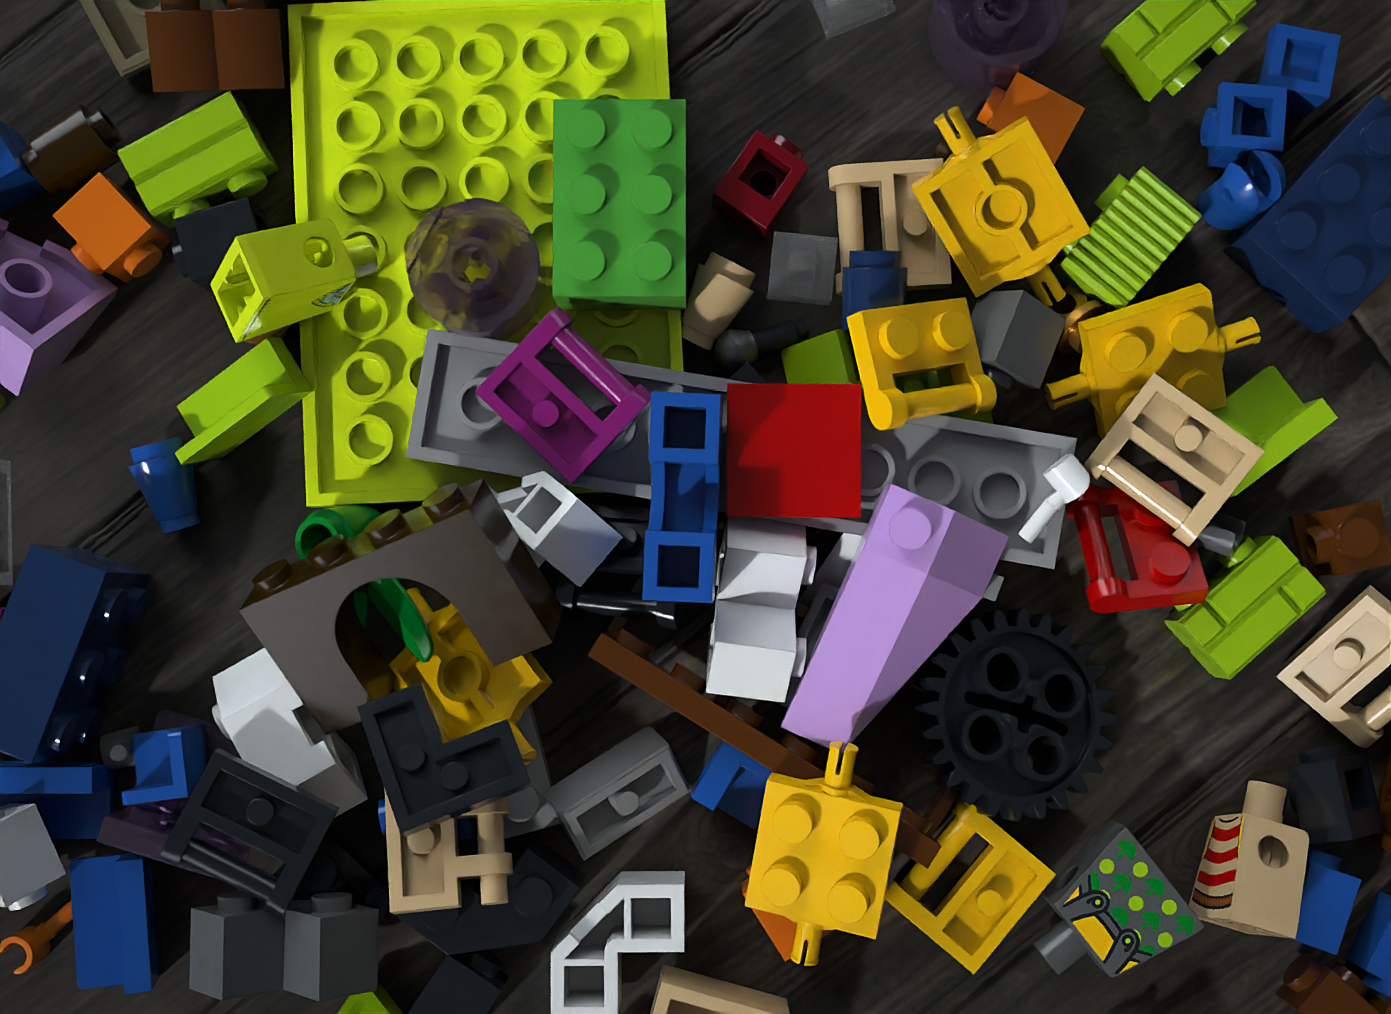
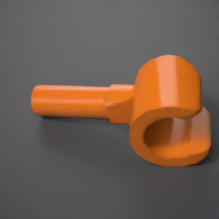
M70 900L47 921H43L37 927L27 926L0 943V954L16 944H20L26 951V962L13 972L14 974H22L46 959L50 953V940L73 919L72 901Z

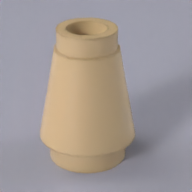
M714 252L710 253L705 265L698 263L686 310L681 320L682 337L711 351L715 341L753 295L754 291L749 288L756 274Z

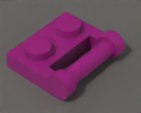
M556 307L540 321L474 392L570 484H575L616 439L651 405V393L643 385L639 384L637 387H634L571 327L574 320L561 307ZM552 346L557 349L616 406L604 420H601L538 360L547 349Z

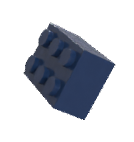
M1378 94L1349 114L1287 180L1280 198L1267 210L1249 221L1223 250L1224 253L1315 335L1344 323L1391 272V106Z
M30 545L0 621V752L32 764L82 751L84 746H88L93 742L103 722L104 712L99 707L107 686H112L118 680L127 660V651L122 648L130 627L140 622L149 605L150 591L146 589L151 573L81 547Z

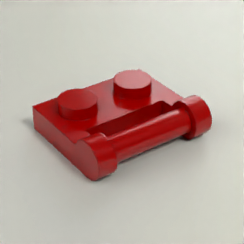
M1176 480L1156 482L1182 501ZM1089 484L1088 489L1081 496L1066 503V515L1075 521L1091 583L1086 588L1090 610L1095 613H1114L1204 603L1209 588L1195 541L1189 547L1172 535L1176 529L1118 487L1099 488L1097 485ZM1114 516L1131 581H1124L1116 577L1101 521L1103 517Z

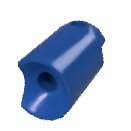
M1260 150L1251 151L1248 156V164L1243 167L1235 163H1228L1222 177L1198 196L1197 205L1202 217L1209 225L1217 229L1233 230L1242 227L1267 210L1280 198L1286 186L1285 169L1280 160L1275 156Z

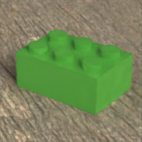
M553 99L552 297L557 307H561L563 310H686V99Z

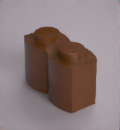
M160 0L161 11L145 12L153 92L288 89L281 11L279 9H266V0H226L227 10H201L200 0Z

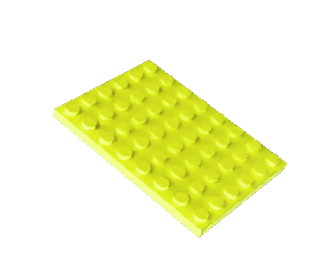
M372 0L287 5L296 224L328 218L335 223L342 241L362 235L366 236L371 241L377 257L376 272L358 277L335 308L299 321L301 372L313 390L302 399L306 507L423 502L430 494L448 484L457 483L460 488H463L483 478L487 485L497 493L522 486L523 477L406 457L427 331L429 328L520 344L540 321L557 307L552 297L553 99H670L665 0ZM564 310L574 320L571 327L603 358L684 372L681 310ZM561 484L574 495L611 493Z

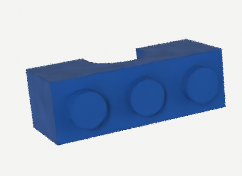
M651 392L648 459L651 463V506L648 530H645L642 600L712 603L715 600L723 398L721 394Z

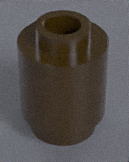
M79 104L29 137L31 145L22 150L20 155L36 180L49 193L55 194L62 188L69 191L73 190L118 160L120 157L117 154L118 148L116 144L122 141L123 138L117 127L102 109L97 108L90 112L85 106Z

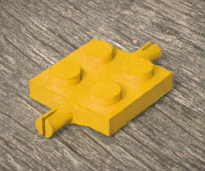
M959 106L947 110L948 115L959 134H955L944 113L940 114L933 122L939 128L953 153L941 167L912 183L913 193L976 298L1005 281L1026 277L1038 300L1047 307L1052 306L1051 297L1042 282H1046L1057 302L1065 297L1066 292L1062 289L1049 263L1062 248L1090 233L1091 230L1026 115L994 135L976 139L961 114Z
M1197 283L1078 322L1083 350L1079 367L1080 372L1077 375L1050 384L1046 383L1044 385V391L1047 393L1045 396L1052 410L1087 398L1094 409L1098 435L1102 439H1104L1154 373L1207 411H1212L1227 406L1222 372L1225 353L1253 343H1259L1261 336L1257 333H1260V329L1253 317L1218 328L1215 323L1211 290L1201 283Z
M418 588L407 589V593L416 604L430 630L434 643V652L431 659L423 663L405 646L404 650L389 664L397 676L393 685L395 691L420 682L422 683L444 743L508 719L525 766L530 763L528 759H534L537 751L530 745L516 724L524 710L553 683L531 652L493 666L452 603L434 612L420 594Z
M831 741L829 743L830 750L824 778L803 780L771 773L766 782L745 906L785 916L792 922L797 923L790 958L793 962L800 964L805 953L806 942L808 941L804 966H815L818 964L823 930L836 929L876 939L904 804L870 796L857 786L851 784L858 747L852 743L847 744L840 767L844 741Z

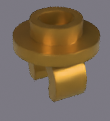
M1069 285L1064 289L1066 295L1063 303L1072 312L1059 314L1066 319L1056 346V350L1062 355L1072 354L1076 351L1083 353L1078 322L1108 313L1107 307L1099 300L1087 302V297L1083 291L1073 285Z

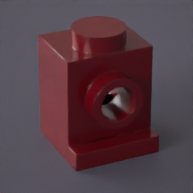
M756 130L714 190L712 208L764 242L774 224L806 180L809 165L802 161L804 157L803 152L791 141L780 135L773 134L771 139ZM765 177L773 182L775 189L771 194L763 196L752 189V182L757 178Z

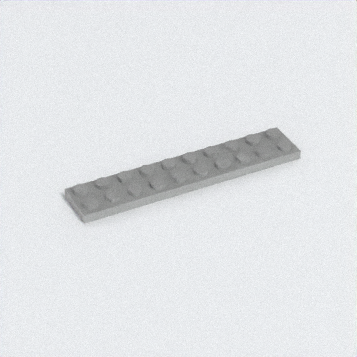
M428 328L406 457L518 477L545 471L560 484L651 499V463L648 461L651 405L616 439L575 484H570L474 392L519 344ZM547 349L538 359L601 420H604L616 408L558 350ZM606 359L634 387L641 384L650 393L721 394L723 398L719 511L727 512V383H754ZM861 402V518H756L863 536L884 485L893 484L1009 536L999 560L1054 569L1065 505L1060 511L1058 510L1032 543L1026 541L1018 533L1045 498L1055 491L1043 476V473L1066 454L1071 453L1074 455L1077 438L937 414L907 419L905 425L900 428L878 430L869 418L866 402Z

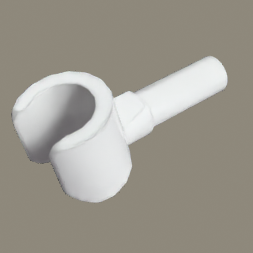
M1071 453L1060 458L1043 473V476L1055 491L1045 498L1043 503L1019 531L1018 534L1029 543L1034 541L1058 510L1060 511L1066 503L1081 496L1089 487V473Z

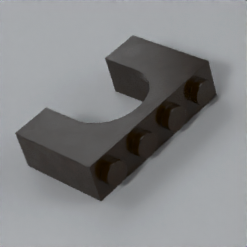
M484 478L463 488H460L457 483L443 486L430 494L422 502V506L405 514H402L399 509L385 512L371 521L365 527L364 532L346 540L341 534L334 535L315 546L306 558L289 564L286 559H281L268 565L252 579L255 587L239 609L240 614L326 735L360 722L361 718L357 706L389 695L397 679V676L358 618L354 606L353 593L359 586L382 578H403L420 582L435 589L455 606L493 666L553 643L563 611L562 605Z

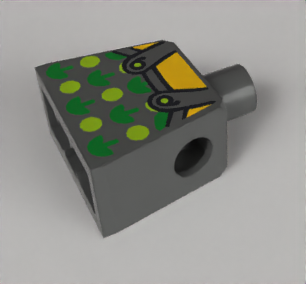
M1110 818L1095 832L1045 889L1043 893L1044 898L1062 921L1034 942L1033 945L1058 976L1088 953L1094 962L1111 978L1125 973L1191 937L1205 926L1128 828Z

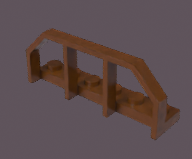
M643 576L638 578L630 592L643 593ZM797 600L795 615L804 620L809 607ZM615 616L606 631L600 634L590 650L589 657L774 773L803 780L825 777L826 769L823 767L828 760L829 748L820 744L814 748L790 732H787L781 742L760 728L765 717L734 697L725 706L731 697L728 695L715 694L711 698L704 693L706 690V680L680 663H676L670 672L652 661L649 657L655 648L624 629L629 618ZM914 673L906 684L928 697L929 693L914 683L915 678H921ZM853 772L851 784L872 796L877 787ZM959 784L950 788L940 787L923 816L903 804L895 849L925 868H929L942 847L933 835L953 804L955 792Z

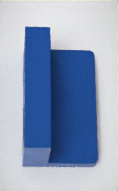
M0 761V806L8 803L35 804L51 839H104L114 833L115 770H108L103 761H40L32 764L26 761Z
M151 850L74 859L69 865L77 986L80 989H91L123 984L124 995L152 991L160 976Z

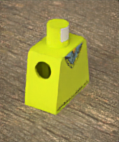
M322 218L236 236L210 285L235 343L332 310L339 304L358 277L376 272L377 257L371 241L366 236L362 235L342 241L335 223L328 218Z

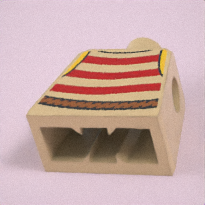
M1251 780L1248 782L1242 814L1215 816L1210 826L1189 902V907L1198 919L1246 934L1296 939L1310 838L1308 832L1282 824L1289 790L1274 784Z

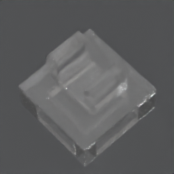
M774 231L767 299L830 306L838 238Z

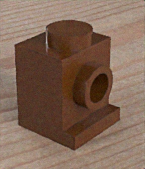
M1380 499L1350 503L1288 517L1299 563L1313 576L1345 575L1391 564V545Z
M1309 953L1299 956L1289 965L1283 976L1284 984L1275 993L1296 1014H1391V1005L1368 992L1369 987L1344 965L1336 961L1331 968H1328Z

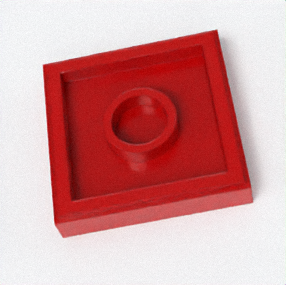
M727 383V517L861 518V384Z

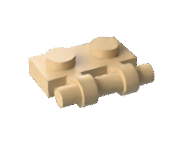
M385 791L390 913L403 914L461 908L460 880L480 879L481 905L508 903L507 876L513 875L512 853L505 852L503 816L509 814L508 796L404 837L399 832ZM476 818L478 854L459 856L457 819Z

